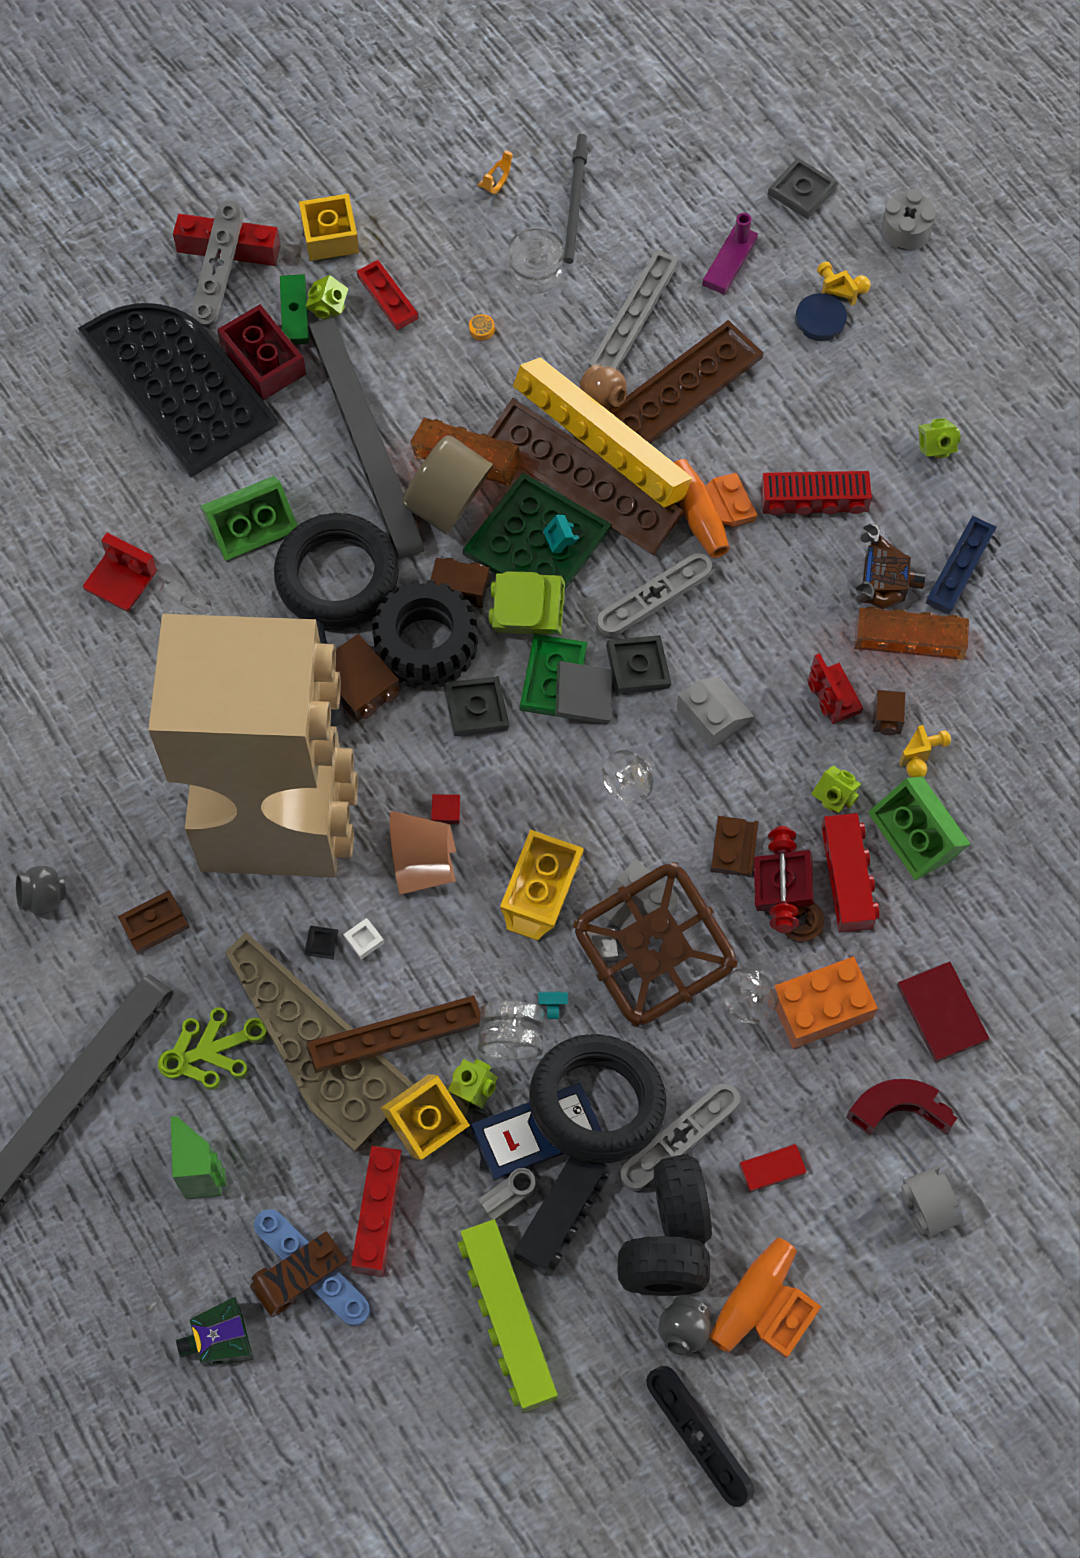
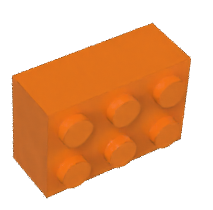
M854 956L774 985L770 995L793 1049L874 1019L878 1010Z

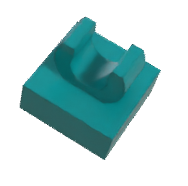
M556 515L543 530L552 553H561L567 545L571 546L579 539V536L573 535L571 531L574 524L568 522L565 515Z
M538 991V1004H547V1019H559V1004H568L567 991Z

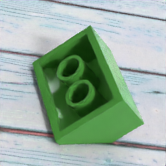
M275 476L200 506L210 532L225 561L285 537L297 526L282 484Z
M923 777L906 778L868 812L914 880H918L947 864L970 845V842Z
M177 1116L171 1117L172 1177L185 1199L222 1196L221 1186H226L225 1168H222L221 1160H218V1154L213 1153L209 1143Z

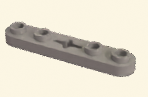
M226 200L217 208L192 306V317L200 322L203 327L213 325L219 317L243 222V210L233 200ZM220 254V260L224 264L223 266H218L215 274V267L211 263L212 261H217Z
M701 553L690 555L599 613L597 618L599 632L607 637H615L710 577L712 571L710 558ZM650 591L654 593L660 592L659 599L656 597L649 598Z
M726 1083L717 1085L657 1135L647 1147L625 1162L620 1172L623 1186L631 1191L644 1189L654 1181V1166L661 1159L684 1155L727 1119L738 1108L740 1096L737 1089ZM688 1128H692L686 1135V1143L678 1141L671 1148L668 1146L674 1140V1132L676 1130L682 1133Z

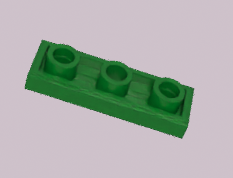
M305 274L280 276L282 331L293 344L309 343Z

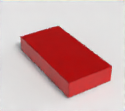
M796 1144L739 1163L749 1193L805 1175L807 1172Z

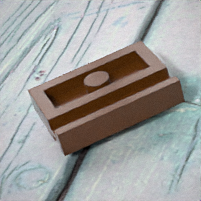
M718 816L711 872L737 876L741 874L752 877L759 821L749 822L746 819Z
M170 890L118 916L137 955L189 928Z

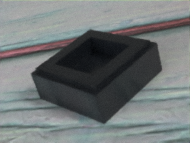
M310 925L305 956L334 960L339 930Z

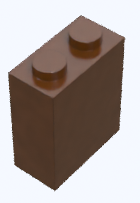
M359 633L336 649L335 672H340L341 703L356 723L363 718L371 717L378 707L385 702H392L400 692L399 679Z

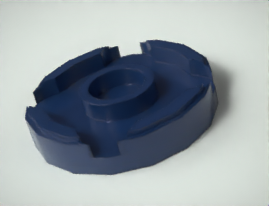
M816 293L805 297L799 303L795 320L798 329L800 328L806 337L817 341H828L843 331L847 320V313L842 302L836 297L825 293Z

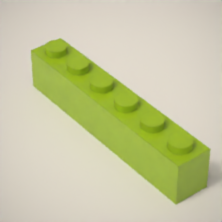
M495 1219L460 1231L462 1241L457 1242L462 1259H469L472 1269L468 1270L467 1273L472 1288L478 1287L482 1298L478 1299L477 1302L482 1317L489 1316L492 1328L487 1329L491 1343L493 1347L499 1346L503 1357L499 1358L498 1362L503 1377L510 1376L513 1387L509 1388L508 1391L513 1406L520 1405L522 1413L557 1401L558 1394Z

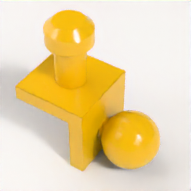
M822 262L817 268L818 274L825 278L821 293L844 297L851 306L856 304L857 295L866 294L871 287L870 280L866 276L859 275L852 279L847 270L834 274L830 262Z
M920 725L917 727L916 732L902 752L899 761L901 767L906 766V772L909 777H924L926 775L927 765L925 761L929 758L932 750L931 747L939 745L948 747L951 743L949 732L943 730L939 731L937 735L927 737L924 726Z

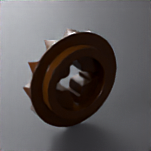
M815 902L814 905L796 907L798 909L797 918L807 913L805 922L808 925L802 924L791 932L784 933L787 939H793L801 943L803 941H812L820 935L824 926V915L821 908Z

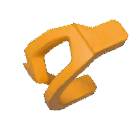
M505 151L502 159L483 176V181H480L477 187L483 188L492 194L499 192L509 175L513 154ZM500 167L504 173L497 185L492 187L494 181L491 175Z

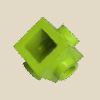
M327 275L313 282L308 292L309 298L306 308L323 320L339 316L345 308L344 302L348 288L331 275Z
M937 418L931 420L929 424L918 425L919 448L925 456L946 458L950 456L949 453L958 452L957 444L961 442L960 430L953 423L947 421L946 418Z
M833 765L823 773L811 795L820 800L826 809L840 813L846 807L851 809L860 796L856 792L861 783L856 781L855 776L850 772L840 770Z
M463 1059L453 1073L448 1092L483 1109L488 1098L495 1092L496 1082L499 1077L490 1072L492 1066L478 1059H475L474 1063Z

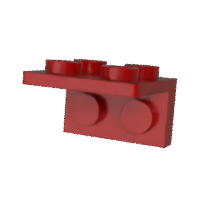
M107 532L101 540L105 555L83 584V589L128 612L156 574L157 568L153 555Z
M820 653L814 655L807 682L813 694L816 693L820 700L819 706L825 717L828 716L831 723L835 724L862 713L863 706L841 664L836 663L827 667Z

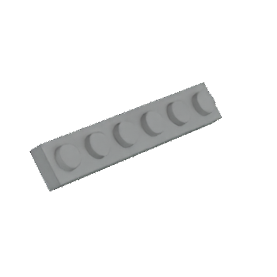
M657 249L655 250L590 361L589 368L593 365L601 364L602 367L610 366L618 370L676 270L679 258Z

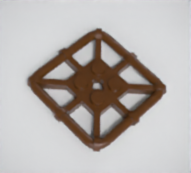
M671 861V864L659 866L626 887L622 885L617 888L618 892L585 911L573 923L576 937L598 973L596 975L599 982L603 981L622 1015L632 1023L631 1026L639 1027V1025H645L684 1002L688 1004L693 1001L692 997L728 976L733 968H737L738 965L731 944L712 915L714 913L711 906L707 907L685 870L678 866L679 863ZM667 876L661 906L643 917L631 897ZM675 878L698 913L679 926L668 910ZM624 901L636 919V922L621 931L589 924ZM703 921L724 957L693 950L682 932ZM587 931L617 938L628 956L608 968ZM654 936L655 939L661 938L663 940V943L660 945L662 949L660 952H656L654 949L649 951L647 945L650 944V937ZM690 957L722 964L719 968L685 987L674 969L675 966ZM631 963L642 979L635 1011L613 977L614 973ZM668 972L679 992L643 1013L650 982Z

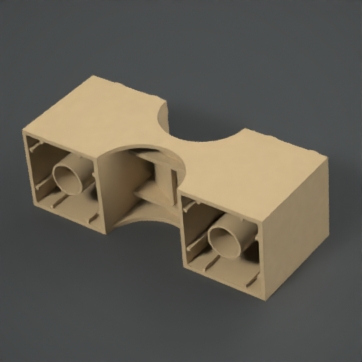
M162 614L148 731L167 782L190 785L185 831L200 872L337 877L338 858H352L354 826L349 824V805L356 806L358 773L354 771L353 748H340L337 728L331 726V709H339L341 679L340 672H335V644H320L316 619Z

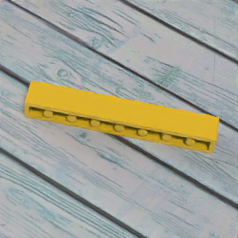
M541 357L520 365L513 384L515 389L664 508L684 499L692 481V477Z

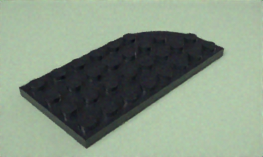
M154 303L130 304L109 310L78 327L79 334L190 478L278 425V419L209 332L195 318L177 308Z

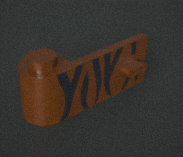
M326 1231L268 1270L265 1267L252 1276L253 1282L250 1288L272 1318L288 1309L295 1302L299 1294L347 1262V1259Z

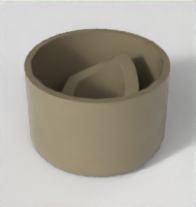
M445 436L436 444L413 477L402 498L403 505L447 535L482 486L494 464L456 438Z

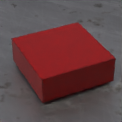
M432 794L431 821L460 824V795Z

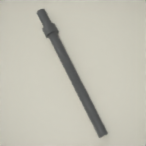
M585 134L577 136L576 149L573 151L572 157L574 170L564 252V262L567 264L574 262L583 170L588 156L586 151L587 136Z

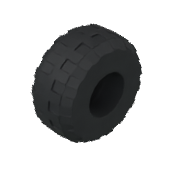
M688 1154L663 1158L654 1166V1183L664 1235L666 1237L690 1238L700 1241L705 1245L712 1236V1223L705 1181L699 1161Z
M658 1236L631 1239L626 1241L618 1252V1280L625 1290L642 1295L677 1296L703 1291L710 1281L709 1252L702 1242L690 1238Z

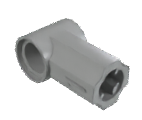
M518 1168L506 1180L479 1198L478 1202L490 1219H495L496 1221L520 1202L531 1198L535 1194V1177L530 1170ZM521 1177L528 1178L531 1181L530 1187L525 1191H519L514 1187L515 1181Z

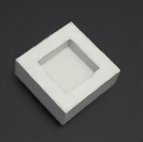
M367 918L343 934L344 939L360 960L384 944V939Z
M587 931L604 961L618 960L616 938Z

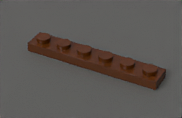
M473 995L307 1042L306 1048L314 1071L318 1073L480 1027L483 1025L484 1020Z

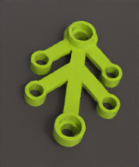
M217 1007L210 1012V1021L197 1047L188 1052L186 1050L191 1038L200 1034L201 1027L194 1018H188L183 1022L182 1032L174 1048L165 1051L159 1057L158 1069L166 1078L176 1079L184 1075L201 1082L207 1090H215L220 1085L218 1074L212 1070L205 1072L190 1064L202 1060L229 1071L235 1079H243L248 1073L246 1063L243 1060H233L218 1053L248 1041L260 1043L266 1039L268 1033L260 1018L254 1017L246 1021L243 1030L214 1041L220 1027L228 1022L226 1010ZM218 1013L224 1014V1018L221 1021H215L214 1016ZM195 1024L197 1027L193 1032L186 1031L188 1025ZM256 1028L262 1030L259 1036L251 1035V1032ZM171 1061L178 1062V1066L175 1069L168 1068V1064ZM242 1065L244 1070L241 1073L233 1072L236 1066ZM209 1076L216 1077V1081L213 1084L209 1085L206 1083V1079Z

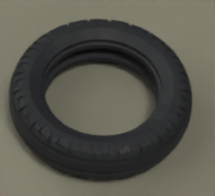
M348 513L322 514L296 526L280 545L274 563L276 589L285 606L298 618L316 619V622L319 621L326 629L354 627L376 616L378 605L380 603L385 604L384 597L389 592L394 593L399 572L396 552L385 533L370 521ZM332 541H345L361 547L368 553L374 563V573L369 584L360 593L345 600L329 601L312 595L303 587L298 578L300 565L305 556L321 544Z
M585 1034L564 1040L549 1050L540 1060L530 1083V1107L539 1130L555 1148L581 1161L599 1164L614 1163L636 1155L652 1142L659 1132L665 1117L666 1092L657 1068L641 1050L613 1036ZM595 1065L609 1068L621 1074L632 1085L638 1099V1113L629 1124L617 1130L601 1132L584 1128L572 1121L563 1111L557 1096L558 1083L568 1072L582 1066Z

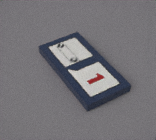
M581 1083L557 1091L559 1103L572 1121L584 1128L602 1132ZM530 1102L471 1124V1130L493 1181L509 1176L518 1168L527 1169L564 1154L558 1148H555L539 1130L531 1112Z

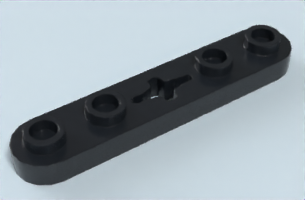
M659 1366L650 1371L646 1380L649 1392L723 1499L733 1507H741L748 1503L754 1495V1486L751 1479L676 1372L668 1366ZM699 1431L704 1435L701 1440H698L696 1437Z

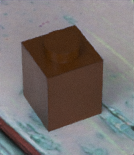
M877 690L874 699L873 732H880L883 735L901 734L905 723V692Z

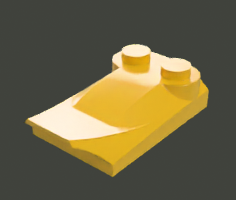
M530 829L500 905L507 930L533 940H539L546 932L555 927L575 873L579 869L584 848Z

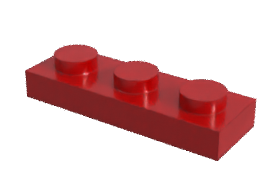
M379 260L356 271L358 279L396 331L418 320L417 311Z

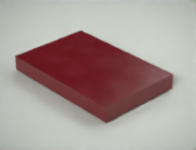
M950 961L897 983V987L935 1063L988 1042L990 1039Z

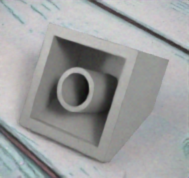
M720 677L699 680L678 695L677 710L710 749L754 719V715Z
M635 860L615 880L602 901L618 892L617 888L622 885L625 887L650 871L638 860ZM661 880L631 897L643 917L661 906L665 884ZM673 891L668 906L671 914L677 909L679 898ZM625 901L602 915L619 931L636 922Z

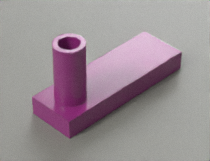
M740 213L737 215L736 224L703 278L702 286L723 295L727 293L758 238V233L750 230L752 218L749 214Z

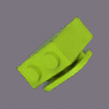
M504 572L503 574H496V582L491 584V597L494 598V608L489 610V624L492 625V628L497 633L561 635L565 592L564 579L561 576L539 575L535 572Z

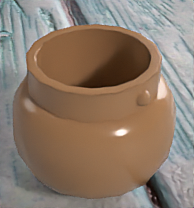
M601 364L593 365L581 378L580 389L606 410L613 406H620L626 399L627 383L625 377L615 368L610 366L602 367Z

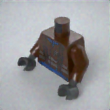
M870 523L864 526L863 529L867 532L861 535V541L864 543L871 541V545H868L865 556L863 583L856 587V590L861 592L857 596V601L869 603L884 610L905 601L908 587L923 589L925 573L911 572V557L905 555L880 535V529L876 524Z

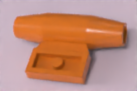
M686 459L673 462L692 477L684 499L678 501L692 533L711 558L725 555L730 547L723 524L734 527L754 522L758 516L737 473L713 478L705 486Z
M777 1237L750 1265L724 1303L709 1336V1341L720 1350L729 1353L754 1327L761 1341L784 1358H787L822 1307L798 1288L782 1286L797 1254V1250L789 1242Z

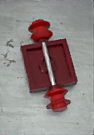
M778 826L768 833V839L771 841L768 849L774 854L754 857L755 907L757 912L770 910L769 914L773 917L770 920L771 928L779 933H789L799 925V921L795 918L798 915L796 907L814 905L813 856L810 850L794 852L797 849V845L794 842L796 832L789 827Z

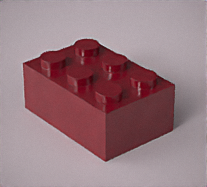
M261 304L217 329L220 347L262 400L267 399L306 375L304 357Z

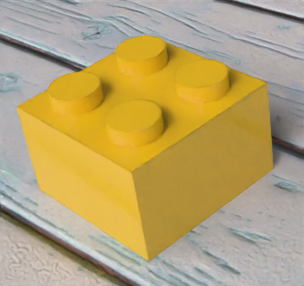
M349 193L299 201L309 261L359 253L358 237Z
M428 1074L380 1108L411 1157L418 1160L424 1159L470 1126L438 1075Z

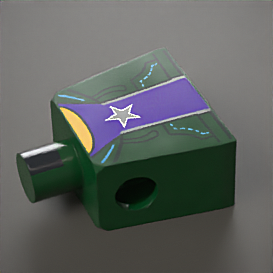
M236 1297L191 1318L190 1324L193 1335L176 1340L181 1358L198 1353L200 1363L203 1366L244 1362L254 1359L240 1304Z

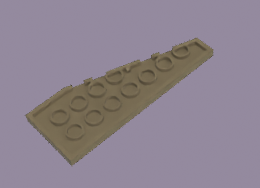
M245 932L225 952L229 963L311 1114L356 1153L387 1120L380 1108L414 1084L383 1055L315 1073L306 1048L307 1042L352 1030L353 1028Z

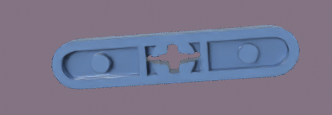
M263 1210L255 1218L254 1229L256 1234L281 1260H284L309 1243L276 1210ZM337 1270L310 1287L348 1326H361L369 1318L370 1307L367 1300Z

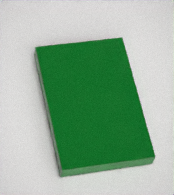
M534 634L519 706L520 711L555 716L557 664L563 661L584 665L588 642Z

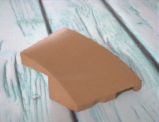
M398 811L390 812L391 849L399 894L456 882L450 854L456 852L450 824L435 822Z

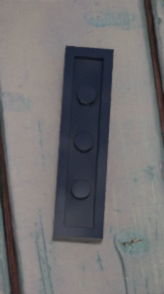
M972 515L927 597L925 604L949 615L951 614L997 526Z

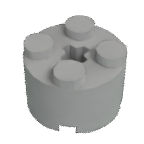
M911 189L908 192H901L893 196L886 203L882 222V235L887 243L895 248H904L909 251L926 245L931 236L936 217L933 203L917 189Z
M938 1166L903 1180V1185L901 1186V1198L907 1209L913 1208L915 1212L913 1222L920 1236L926 1234L928 1237H931L964 1222L962 1213L956 1216L954 1207L959 1206L958 1201L945 1175L941 1174L938 1176L940 1170Z

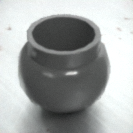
M36 866L28 869L26 873L23 871L17 873L16 899L20 910L26 912L29 909L30 912L35 914L50 913L57 909L60 900L65 899L66 887L64 878L58 877L57 872L53 868Z
M685 1296L676 1297L672 1305L663 1311L659 1320L658 1331L665 1342V1347L678 1355H687L702 1349L710 1336V1309L696 1299Z

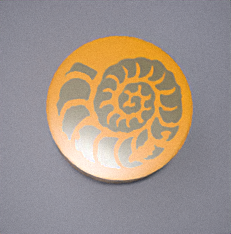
M484 314L474 316L469 322L470 335L478 341L490 339L495 333L493 319Z

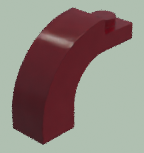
M892 1079L872 1086L857 1099L846 1116L849 1121L868 1135L873 1133L882 1119L897 1111L913 1112L946 1135L958 1119L953 1115L954 1112L949 1106L941 1102L938 1104L934 1101L939 1093L938 1089L913 1079Z

